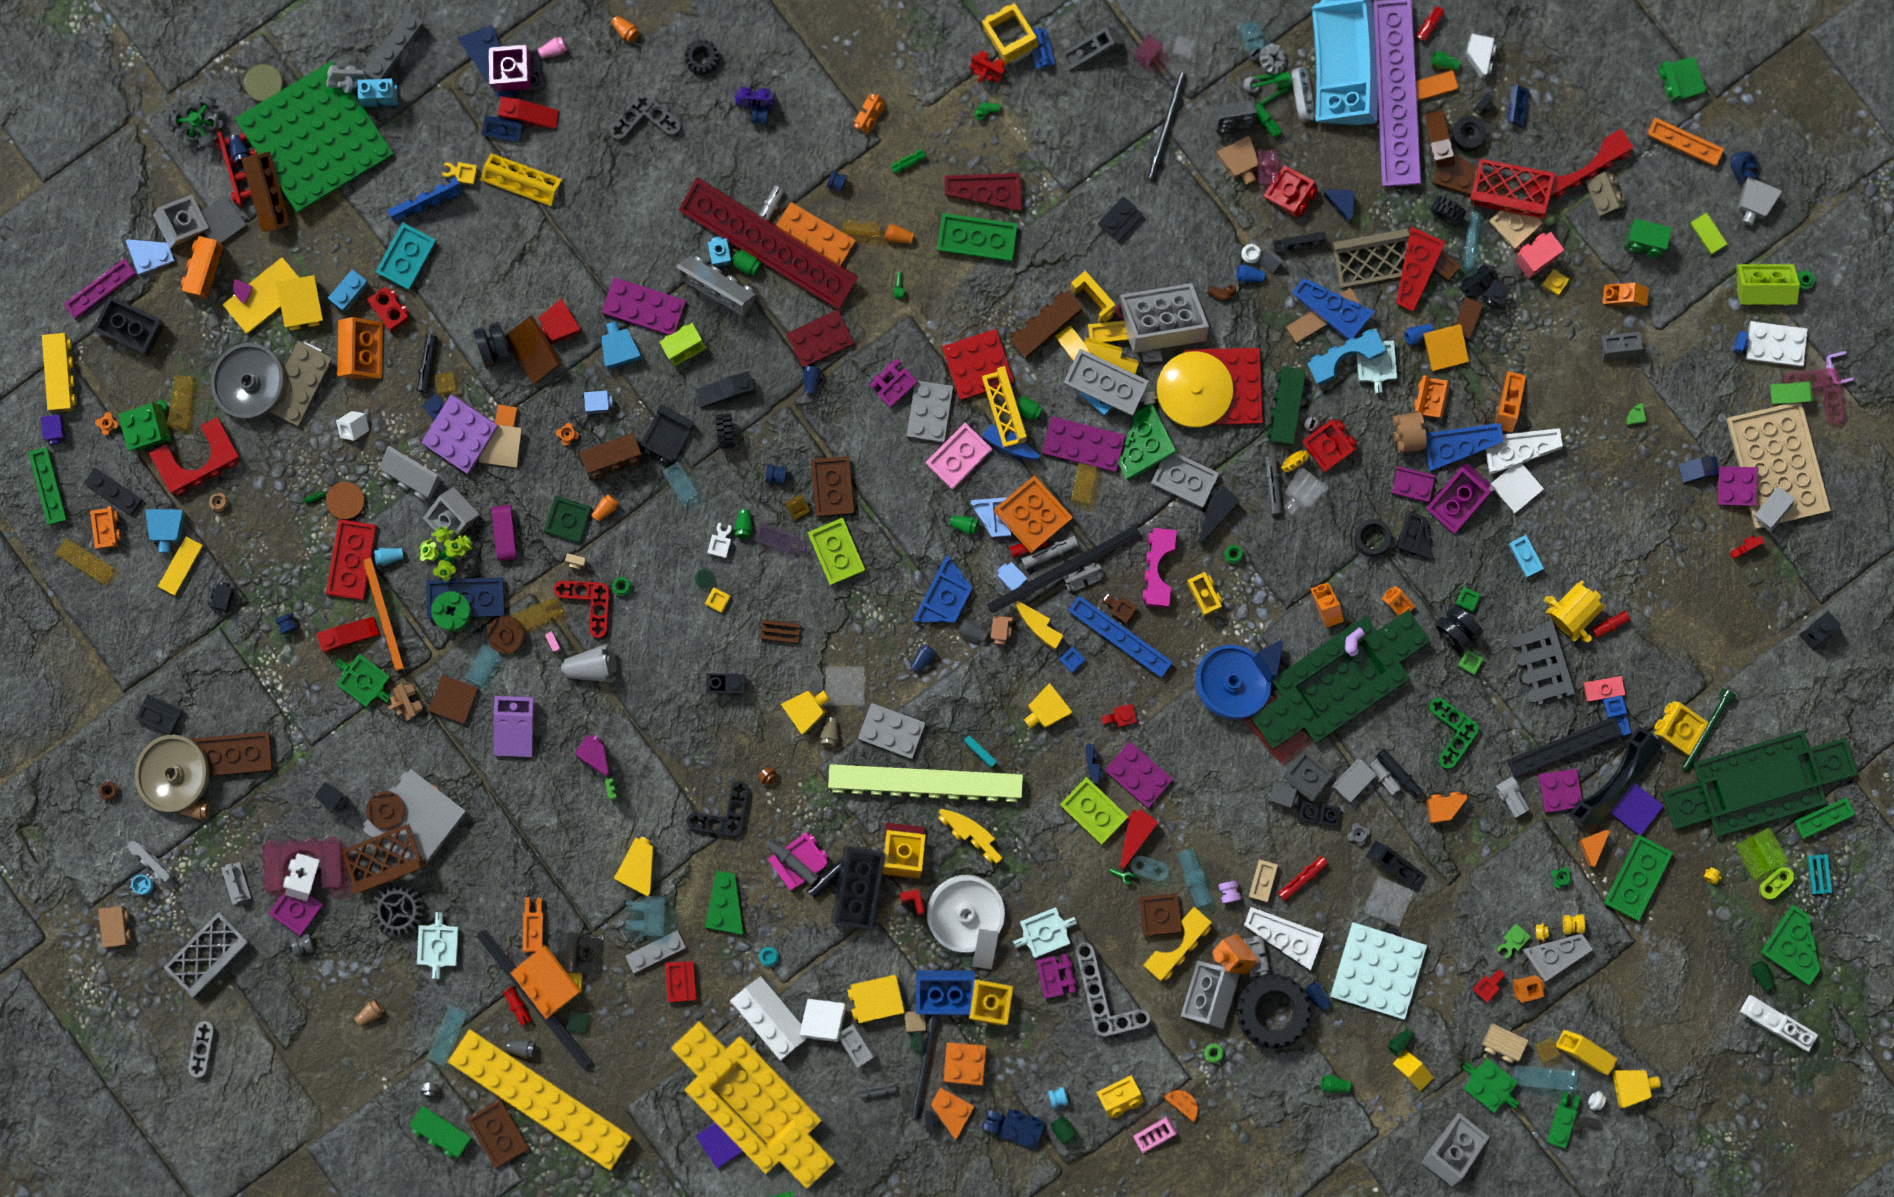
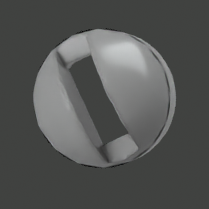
M1248 77L1244 80L1243 86L1247 91L1255 93L1259 90V87L1253 88L1252 85L1260 81L1256 77Z
M1309 417L1304 422L1305 430L1310 433L1317 431L1320 426L1319 420L1315 417ZM1315 420L1313 429L1309 428L1311 421Z

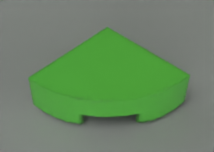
M1643 403L1631 409L1627 416V425L1646 422Z

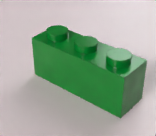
M425 1106L420 1108L409 1125L413 1128L411 1130L419 1137L422 1135L429 1138L428 1143L436 1148L441 1146L445 1149L444 1153L453 1159L455 1156L460 1158L472 1140L471 1136Z

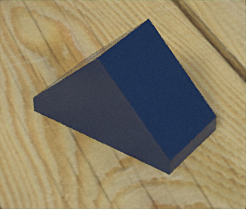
M1327 189L1323 197L1347 223L1351 222L1353 218L1354 191Z
M1716 456L1700 457L1678 464L1682 483L1719 476Z
M1281 640L1259 651L1252 658L1268 682H1271L1278 673L1283 641Z

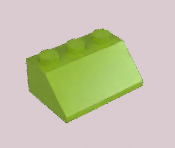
M1737 264V294L1740 304H1797L1800 284L1794 264Z

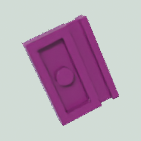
M1398 466L1391 494L1429 503L1435 475Z

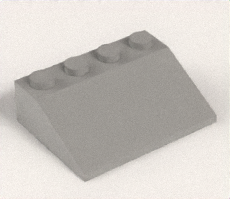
M689 256L676 267L680 280L745 317L756 299L752 288L746 285L742 287L737 284L738 281L729 275L725 277L721 274V270L714 266L708 267L705 265V261L697 256L695 258Z
M1192 283L1122 294L1119 297L1127 336L1133 353L1203 342L1207 339L1209 325Z

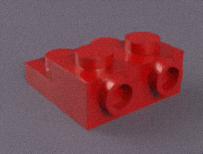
M1284 165L1264 194V198L1281 207L1283 211L1298 218L1300 214L1304 215L1307 211L1309 200L1316 198L1318 186L1314 180Z
M1336 418L1331 419L1302 441L1323 472H1326L1357 450L1355 438L1352 435L1348 436L1344 431L1346 426L1340 419L1338 421Z

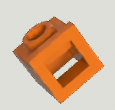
M1536 975L1512 980L1515 998L1522 1003L1544 997V982Z

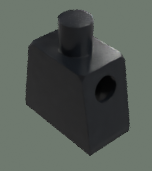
M1826 611L1803 630L1799 636L1812 649L1841 625L1829 611Z

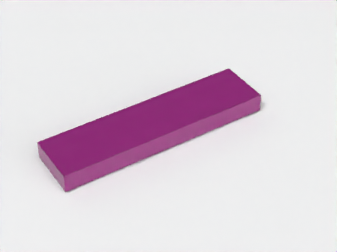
M124 258L66 301L64 306L76 320L137 274Z

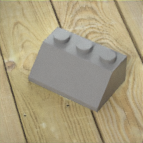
M388 446L379 467L381 472H383L382 476L390 481L392 479L399 482L398 485L407 491L409 488L414 490V495L422 500L425 498L431 500L442 482L440 477L392 447Z
M1197 961L1181 1017L1223 1029L1240 973H1229L1224 967Z

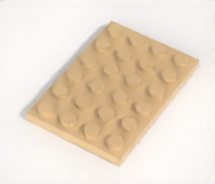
M1802 402L1789 403L1726 419L1738 466L1759 468L1757 506H1749L1755 529L1763 528V526L1756 521L1757 518L1754 515L1778 486L1795 498V504L1778 524L1830 511Z

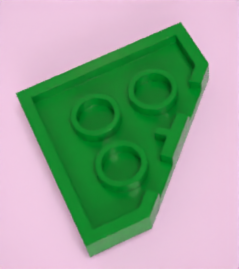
M1152 403L1135 412L1134 423L1131 431L1128 433L1123 455L1120 456L1118 462L1128 481L1178 453Z
M1791 905L1760 953L1809 986L1820 970L1810 926V917L1795 905Z

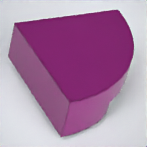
M235 279L233 283L234 293L242 303L246 304L253 286Z

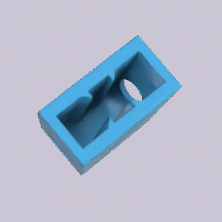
M617 322L606 324L609 334L602 336L606 369L641 360L640 353L628 330L620 331Z
M146 509L150 541L159 543L158 553H170V543L180 542L185 512L183 510Z

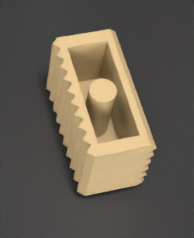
M1491 1024L1482 1046L1485 1047L1484 1051L1493 1055L1499 1053L1503 1055V1060L1513 1064V1061L1519 1062L1528 1040L1495 1024Z

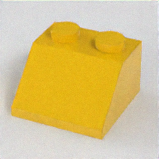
M887 830L884 853L886 854L882 874L920 879L925 835Z
M975 980L969 1019L998 1026L1007 1025L1013 986Z

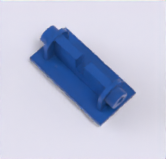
M1040 27L1033 29L1038 41V47L1032 49L1036 69L1055 65L1046 29L1041 30Z

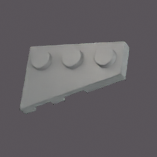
M1578 934L1523 949V952L1542 980L1546 982L1593 949L1583 934Z

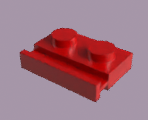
M694 962L665 963L668 1002L696 1000Z

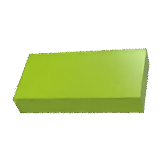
M1707 212L1690 223L1710 255L1727 245Z

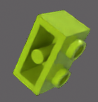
M693 323L683 326L679 331L667 335L660 341L663 350L674 367L707 349Z

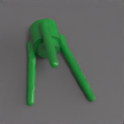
M1280 72L1277 74L1254 76L1259 80H1272L1252 85L1253 88L1275 83L1276 88L1281 89L1261 101L1262 105L1282 93L1288 92V87H1292L1293 82L1289 72Z

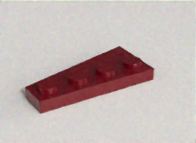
M1020 173L944 175L945 196L1021 212Z

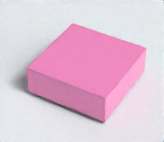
M553 632L547 633L546 638L552 651L555 654L560 652L561 648Z

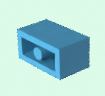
M352 269L328 299L335 307L346 314L369 287V284Z

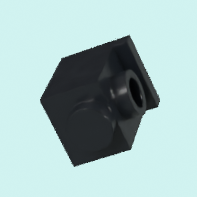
M219 581V584L211 592L210 599L213 600L212 602L208 601L207 605L210 608L229 612L235 591L230 587L231 584Z

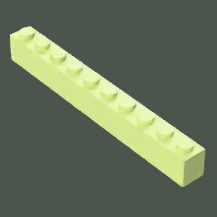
M830 764L828 788L832 789V793H844V790H852V794H863V791H871V795H882V792H890V796H902V793H909V797H921V794H929V798H940V795H948V799H959L960 796H967V800H979V797H987L986 801H998V798H1006V802H1017V799L1022 798L1023 775Z

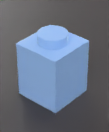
M607 391L584 392L585 411L587 414L610 413L609 407H613L612 396H609Z
M1012 562L1009 565L1005 563L998 570L997 578L1010 591L1022 586L1027 581V577Z

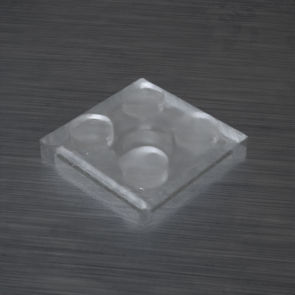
M1377 876L1363 912L1399 927L1414 891Z

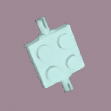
M1383 341L1388 353L1373 361H1370L1363 355L1356 354L1358 382H1373L1375 394H1378V387L1379 394L1383 393V381L1397 379L1394 341Z
M1053 908L1020 921L1023 937L1013 941L1016 944L1014 946L1018 948L1027 944L1034 958L1070 944L1066 928L1077 925L1076 921L1072 922L1075 918L1063 921L1059 917L1057 909Z
M435 912V924L429 926L419 925L417 965L433 967L432 979H440V967L457 966L458 927L444 925L443 913Z

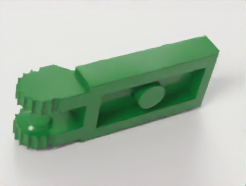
M1567 1091L1563 1092L1546 1140L1547 1143L1566 1148L1577 1114L1576 1109L1580 1101V1096L1576 1095L1571 1109L1564 1107L1569 1097V1092Z

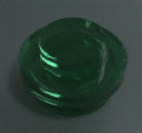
M707 569L697 571L694 576L695 583L700 588H708L714 580L713 574Z

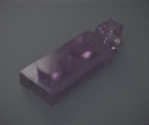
M759 523L753 540L754 542L789 554H795L796 551L806 553L808 545L799 542L800 538L795 534L763 523Z

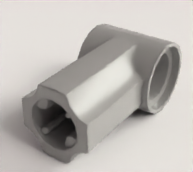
M1512 776L1495 786L1498 795L1506 802L1514 818L1530 810L1520 793L1517 782Z

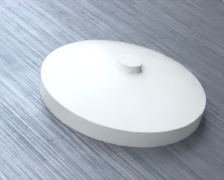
M960 875L943 882L932 894L927 907V921L932 934L943 946L957 952L975 951L979 929L998 931L999 934L1005 916L1002 898L994 886L985 879L972 875Z

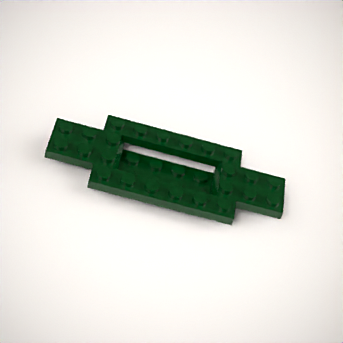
M1409 609L1379 630L1375 629L1365 615L1277 675L1272 680V683L1281 694V697L1253 715L1251 720L1272 749L1303 728L1313 742L1317 743L1409 680L1410 677L1399 662L1429 643L1430 639ZM1360 627L1365 635L1357 641L1358 654L1350 656L1345 650L1346 638Z
M1801 730L1692 763L1698 782L1662 792V796L1673 830L1710 819L1715 836L1718 837L1827 804L1821 785L1857 775L1858 773L1846 737L1809 748L1804 731Z

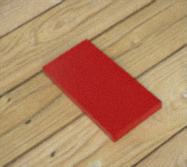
M338 520L326 595L364 601L368 577L363 562L364 559H372L377 525Z

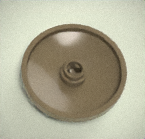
M166 735L150 742L141 752L135 767V783L140 796L149 806L163 812H180L193 806L203 795L209 780V764L204 751L193 740L179 735Z

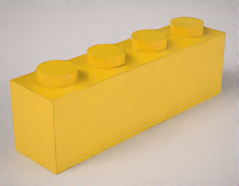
M65 333L42 335L47 410L50 413L74 411L76 396L72 392V387H75L74 375H71V368L74 367V363L69 349H72V340Z

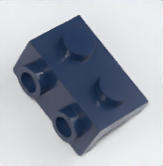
M1008 1109L999 1137L1035 1150L1045 1122L1036 1116L1023 1114L1019 1110Z

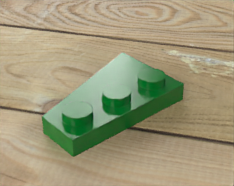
M716 870L705 928L743 935L736 876L734 873Z

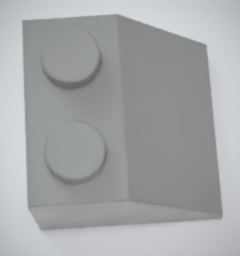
M192 194L158 207L153 214L169 248L185 243L209 229Z
M452 487L438 497L423 519L435 531L439 527H447L448 530H454L450 541H454L473 524L479 513Z

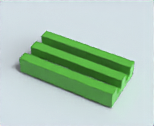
M613 778L606 779L605 784L608 798L612 802L619 801L618 796L615 794L617 793L614 787L615 781Z

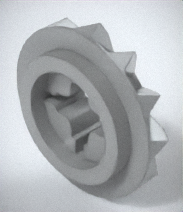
M1273 43L1263 47L1260 52L1262 67L1271 74L1282 72L1283 68L1287 65L1285 63L1287 57L1283 53L1285 50H1281L1279 45H1273ZM1275 55L1277 61L1273 62L1274 59L1271 56Z

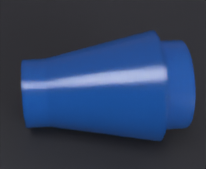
M1245 264L1243 266L1238 265L1236 280H1239L1240 283H1263L1265 271H1260Z
M1431 324L1410 327L1404 332L1406 342L1409 345H1417L1424 340L1423 333L1434 331Z

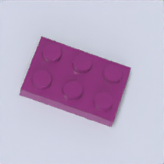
M1130 741L1104 770L1147 809L1173 780Z

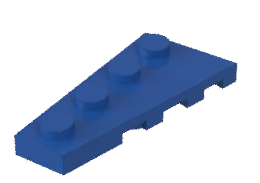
M1305 278L1301 280L1291 293L1348 340L1354 338L1375 312Z
M1501 423L1426 433L1429 471L1503 443Z

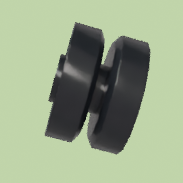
M499 322L489 324L491 337H488L483 327L473 330L486 370L496 366L494 354H497L502 364L512 361L509 353L510 348Z
M1453 604L1446 611L1448 618L1441 617L1434 625L1449 643L1465 653L1472 646L1470 639L1477 640L1484 631L1467 612Z

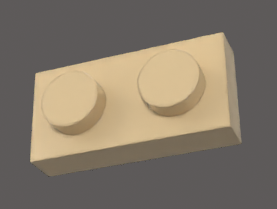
M1259 859L1249 893L1250 898L1268 902L1277 864Z

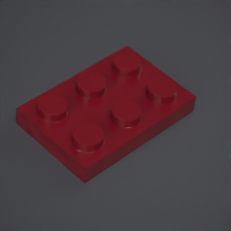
M838 309L786 333L802 369L854 345Z

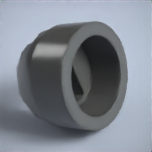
M1257 46L1252 47L1248 53L1249 59L1255 63L1260 62V52L1255 57L1252 55L1257 50L1260 52L1262 50Z

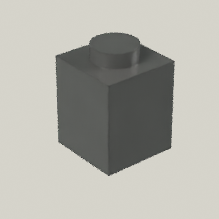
M1274 782L1268 802L1290 809L1292 805H1296L1299 795L1296 794L1297 789Z

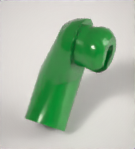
M981 103L974 111L975 118L983 120L990 112L999 113L1000 103Z

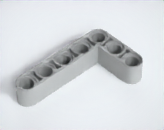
M1089 943L1080 944L1076 949V957L1095 1033L1103 1037L1146 1026L1150 1021V1015L1145 1010H1136L1110 1017L1094 949ZM1081 947L1089 948L1090 955L1088 957L1080 955L1079 950ZM1090 965L1094 967V975L1087 976L1084 973L1085 966ZM1095 984L1099 987L1097 995L1089 993L1088 988L1090 985ZM1096 1003L1102 1004L1104 1007L1103 1013L1096 1014L1093 1006ZM1138 1013H1143L1146 1016L1144 1024L1136 1022L1135 1017ZM1118 1018H1125L1127 1020L1126 1028L1121 1029L1117 1026ZM1105 1022L1108 1025L1109 1029L1106 1033L1099 1032V1023Z

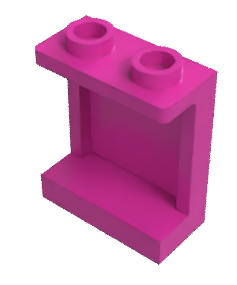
M805 832L801 837L785 847L787 850H791V853L815 873L829 865L827 862L829 857L823 849L819 851L815 846L818 842L812 834L808 835ZM776 855L768 858L790 891L806 881L784 862L781 863Z

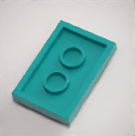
M402 222L375 271L376 274L410 291L437 242L436 239Z

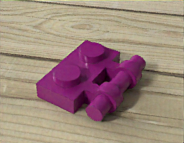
M897 358L892 363L889 362L886 365L887 368L880 375L877 374L869 384L874 390L879 385L882 387L877 394L890 408L919 382L907 368L902 369L900 372L897 370L902 364ZM892 373L895 377L887 384L884 380Z
M1068 954L1061 955L1062 963L1057 964L1055 956L1036 960L1044 999L1063 995L1062 987L1068 986L1069 993L1077 992L1075 984H1077L1076 978H1073L1071 969L1073 964L1069 960ZM1064 969L1066 980H1060L1058 970Z

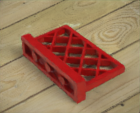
M1480 158L1470 204L1545 219L1555 173ZM1483 165L1492 166L1494 172L1485 176L1482 172ZM1504 169L1510 170L1513 174L1506 180L1499 173ZM1522 173H1529L1532 179L1523 184L1518 176ZM1497 174L1502 182L1493 187L1488 179ZM1542 176L1550 178L1549 184L1541 187L1537 181ZM1516 178L1521 186L1511 191L1507 183ZM1485 181L1490 187L1485 193L1477 191L1478 185ZM1535 182L1539 190L1530 195L1526 186ZM1504 185L1509 193L1499 196L1495 190ZM1523 189L1527 197L1520 200L1516 198L1514 193ZM1542 192L1545 197L1544 204L1536 203L1533 197Z

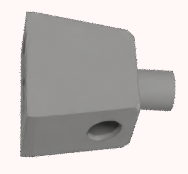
M1748 177L1744 182L1738 210L1745 213L1742 222L1753 226L1756 218L1763 220L1782 191Z

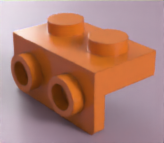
M1423 375L1418 385V398L1414 402L1415 412H1421L1423 417L1442 419L1450 382Z
M112 506L90 511L95 549L119 546L121 532L120 529H117L116 522H119L118 511L114 510Z

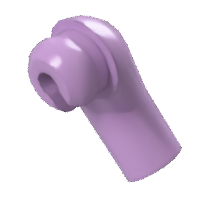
M1360 627L1346 638L1345 650L1350 656L1358 654L1357 641L1365 635Z

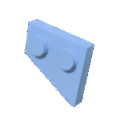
M126 240L139 275L175 262L167 243Z
M1006 498L971 500V505L991 538L1011 536L1010 529L993 512Z

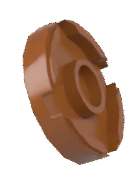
M340 482L330 488L326 504L333 516L341 520H350L362 512L365 498L357 485L351 482Z

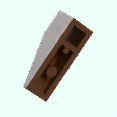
M1444 111L1425 114L1437 168L1455 164Z

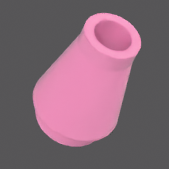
M562 36L559 38L555 37L538 49L542 59L562 55L568 50Z

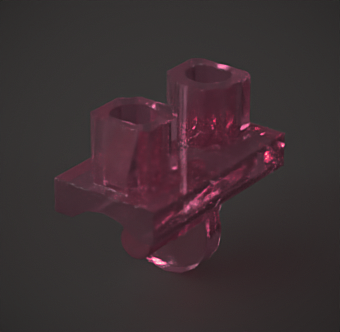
M1277 149L1258 150L1259 185L1278 184Z

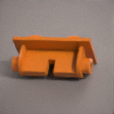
M871 94V96H868L862 107L867 112L860 111L854 121V127L858 130L862 129L866 135L874 128L875 121L884 110L886 102L880 95Z

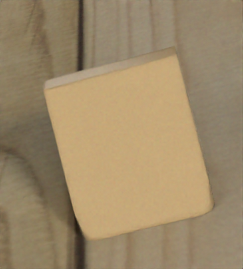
M916 1011L905 1012L907 1032L926 1030L924 1014H916Z

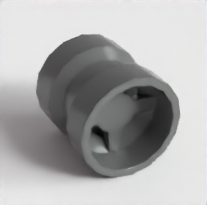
M309 933L299 939H290L296 958L306 952H315Z

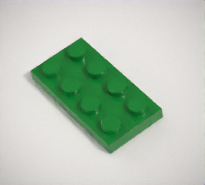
M942 213L937 251L1012 262L1017 223Z
M1637 835L1603 904L1639 921L1673 852Z

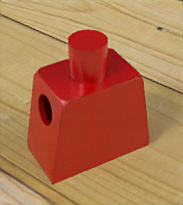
M562 299L557 301L538 318L542 325L540 327L545 337L548 336L553 344L581 333L579 326Z

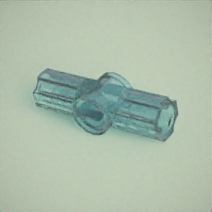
M1190 848L1178 852L1177 855L1183 869L1184 881L1187 888L1190 889L1196 908L1212 903L1205 884L1206 878L1202 868L1199 867L1194 849Z

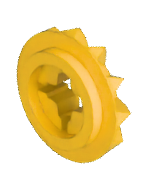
M1301 450L1292 454L1283 462L1282 470L1290 472L1307 461L1309 453Z

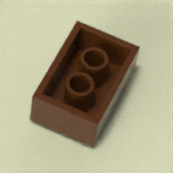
M634 433L579 452L589 479L593 478V480L601 479L604 477V474L609 472L612 474L622 471L623 467L628 465L630 468L641 464L640 461H643Z

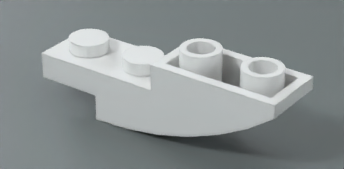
M1751 995L1748 996L1740 1010L1742 1014L1751 1018L1755 1023L1808 1052L1818 1034L1787 1015L1781 1014Z

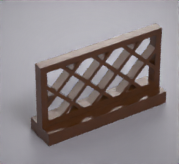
M410 824L403 825L341 850L353 883V887H351L353 895L366 892L428 867L426 860H423ZM406 830L408 835L406 843L398 839L400 831ZM385 837L392 840L389 849L381 846ZM396 842L404 846L401 855L393 852ZM367 844L376 847L372 856L364 852ZM407 848L413 850L415 859L409 860L404 857ZM379 849L387 852L384 862L376 858ZM353 850L359 853L356 863L350 860L348 852ZM391 855L399 858L395 867L387 864ZM362 856L371 859L368 868L359 865ZM374 861L382 865L379 873L371 871ZM358 868L365 871L363 879L359 881L355 874Z

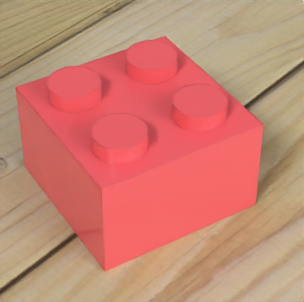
M1549 232L1547 235L1542 233L1532 243L1533 245L1530 246L1528 243L1517 254L1518 257L1515 262L1528 279L1554 262L1563 253V247L1552 232Z

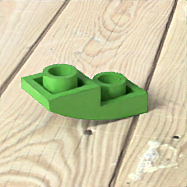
M1811 381L1774 383L1770 385L1772 404L1813 401Z

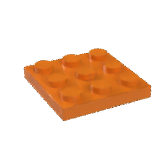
M1035 475L993 510L1031 553L1073 518Z

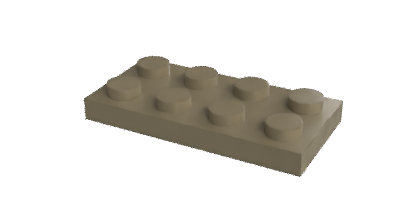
M298 341L284 368L286 382L283 395L270 412L296 426H300L333 358Z

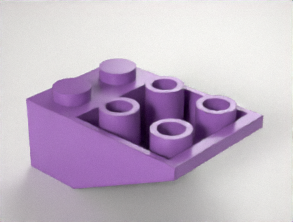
M495 696L493 756L532 757L535 699L533 697Z

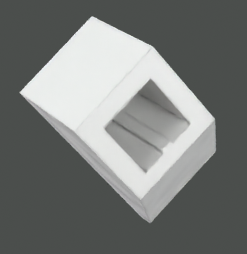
M1471 34L1466 57L1479 77L1485 79L1492 69V63L1489 61L1490 56H1494L1496 45L1493 44L1494 38Z

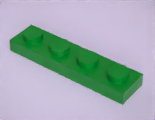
M44 447L28 452L47 525L51 526L67 521L48 448Z

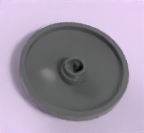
M256 343L236 345L223 353L213 368L211 375L213 397L218 406L231 416L240 419L259 418L270 412L280 401L285 389V370L278 356L270 349Z

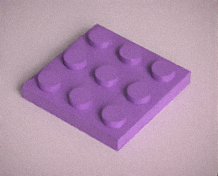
M451 394L421 443L465 473L470 474L499 425Z

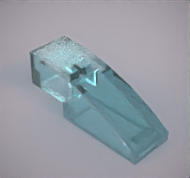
M1514 1066L1513 1078L1518 1081L1516 1085L1576 1091L1577 1072Z

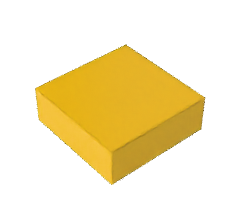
M713 587L705 605L723 613L731 596Z

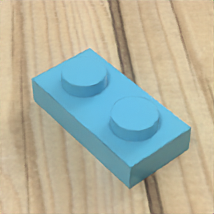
M1527 535L1508 544L1526 578L1544 569Z

